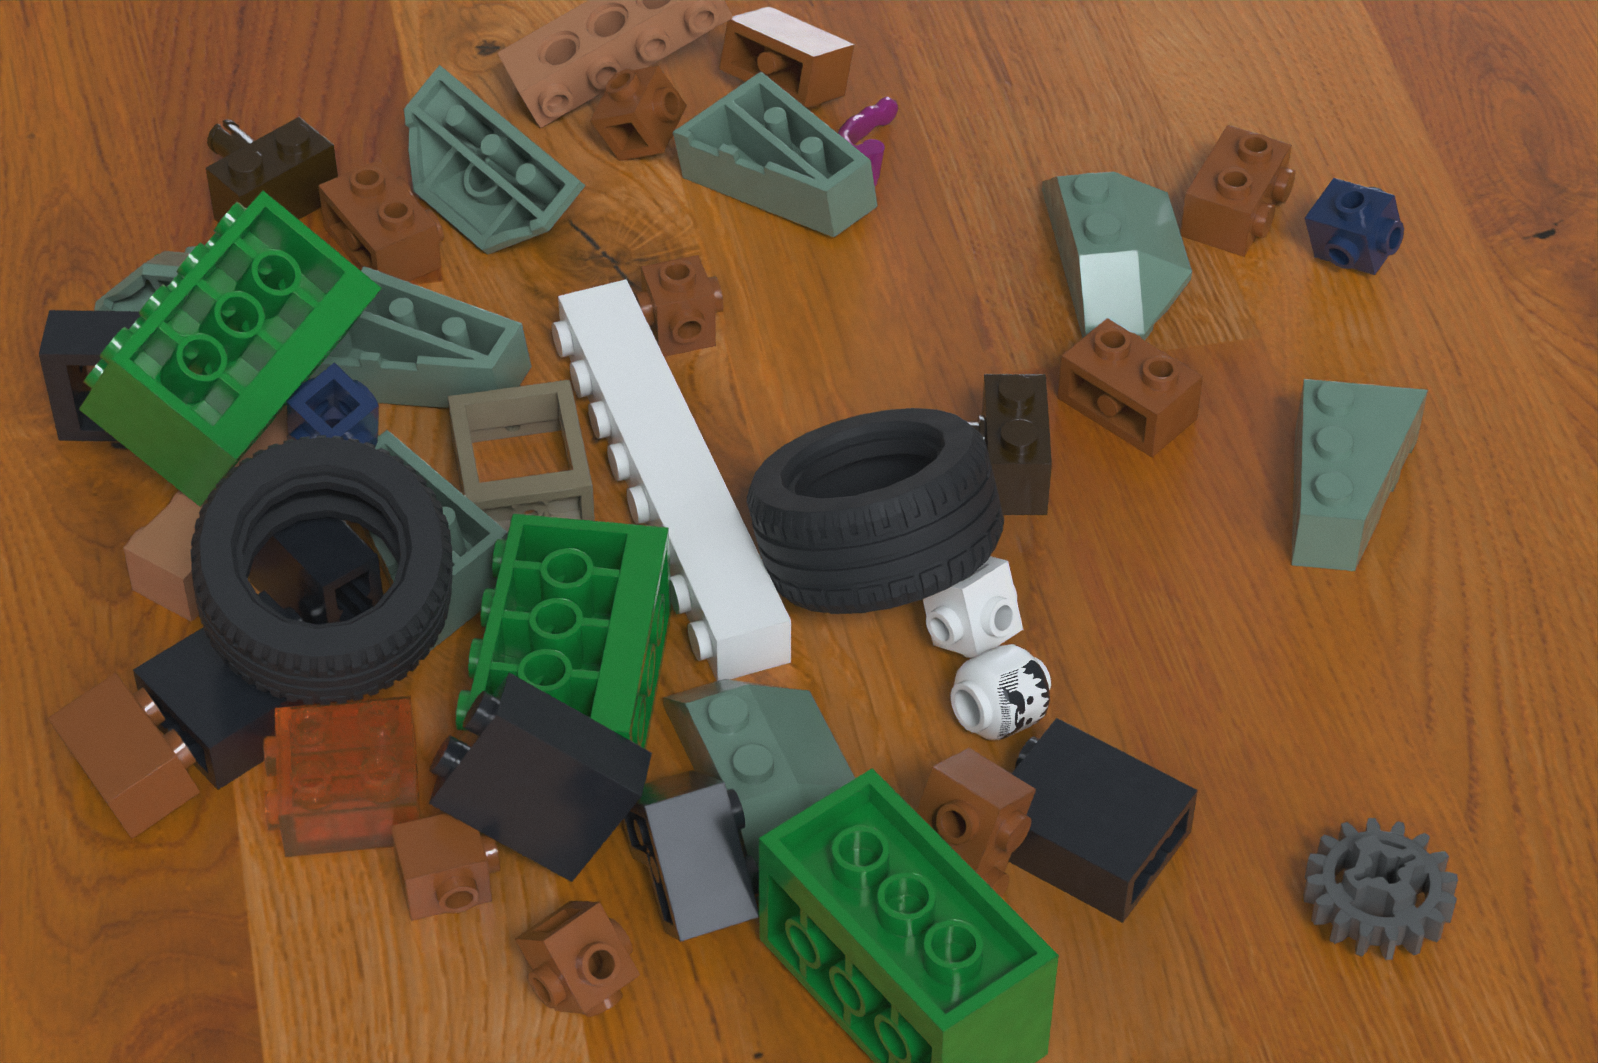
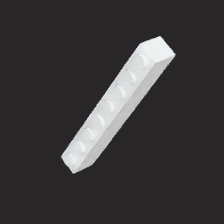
M627 279L558 296L560 321L552 323L555 347L561 358L569 356L571 360L570 374L577 396L579 398L588 397L590 402L588 405L589 418L596 438L602 439L606 437L608 441V460L615 480L617 482L625 480L629 487L627 488V501L632 518L636 525L645 523L646 526L669 528L671 603L676 614L686 613L690 621L688 623V635L696 659L698 661L707 659L716 681L730 680L791 663V619Z

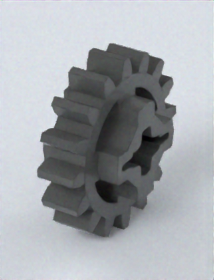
M1368 818L1366 830L1359 833L1348 822L1341 824L1338 840L1324 834L1320 838L1317 854H1310L1308 858L1303 900L1306 903L1314 904L1311 921L1314 925L1331 922L1333 927L1330 941L1334 944L1343 941L1347 937L1356 940L1355 953L1359 956H1363L1368 951L1370 945L1380 946L1385 960H1392L1396 945L1401 944L1411 954H1419L1424 937L1434 942H1438L1441 939L1445 922L1451 923L1457 901L1454 893L1458 877L1457 874L1445 872L1449 858L1446 851L1429 854L1427 847L1430 836L1423 833L1416 836L1413 840L1405 837L1403 822L1397 821L1390 832L1381 831L1376 818ZM1345 868L1346 871H1344L1342 882L1336 884L1335 877ZM1424 892L1425 901L1416 908L1417 896L1419 893Z

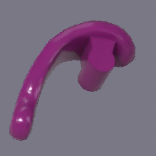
M888 96L880 99L873 106L865 107L858 114L847 119L838 131L840 136L871 160L875 186L878 184L885 146L876 139L865 140L863 144L859 145L855 144L868 135L874 127L890 124L896 117L898 112L897 102Z

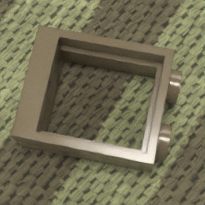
M570 380L448 396L452 442L463 495L507 532L509 531L512 514L595 521L593 484ZM554 431L562 432L569 465L568 471L479 483L472 443ZM527 510H535L533 513L530 514L524 513Z

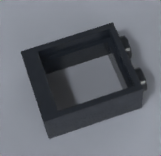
M49 310L39 350V358L59 441L119 442L79 409L91 391V388L84 383L85 378L88 376L86 366L97 365L102 359L99 356L123 327H126L128 330L140 317L139 311Z

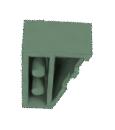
M386 430L377 437L378 443L375 449H385L390 452L391 456H398L402 459L404 465H410L415 469L416 475L422 476L427 482V487L431 488L436 494V500L440 501L443 514L449 523L448 529L451 533L453 563L452 596L445 626L441 634H438L435 646L430 648L431 651L481 611L485 588L495 589L497 578L493 577L492 572L496 540H507L508 532L391 432ZM362 526L373 551L378 555L380 566L390 586H392L397 573L398 563L384 541Z

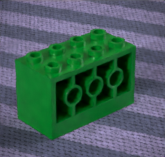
M264 191L256 197L247 209L239 202H236L213 230L216 233L205 245L200 242L177 269L178 275L167 287L162 284L139 311L140 317L128 330L126 327H123L99 356L102 359L84 380V383L92 390L79 410L199 507L207 500L210 492L216 489L215 485L227 476V473L235 467L285 408L287 401L293 393L313 375L382 289Z
M512 514L507 540L497 539L495 543L492 572L493 577L497 578L495 589L485 588L483 593L481 626L486 629L483 639L474 638L471 643L468 672L469 678L474 680L471 691H460L456 709L457 731L466 730L463 728V722L477 696L482 691L492 695L510 672L646 749L672 614L669 528Z
M873 768L759 837V939L874 1063H1036L1048 1055L1059 955Z

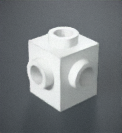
M990 556L981 567L967 578L946 590L923 599L927 616L926 626L931 635L933 646L960 653L967 658H974L992 650L1023 630L1017 603V592L1007 560Z

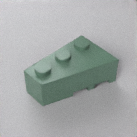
M759 72L673 131L684 179L831 237H836L878 207L871 160L763 72Z
M364 266L361 271L382 289L345 337L310 377V379L316 378L335 362L352 380H358L364 384L374 395L378 403L449 408L448 396L519 387L532 366L522 323Z
M1304 379L1295 428L1291 565L1347 571L1356 570L1380 520L1386 500L1390 492L1394 491L1401 469L1409 453H1412L1417 443L1428 390Z

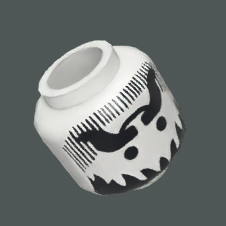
M1014 644L998 646L967 660L957 670L954 687L950 695L954 714L960 724L972 733H976L988 740L1005 739L1037 724L1047 714L1050 702V674L1043 662L1033 657L1027 650Z

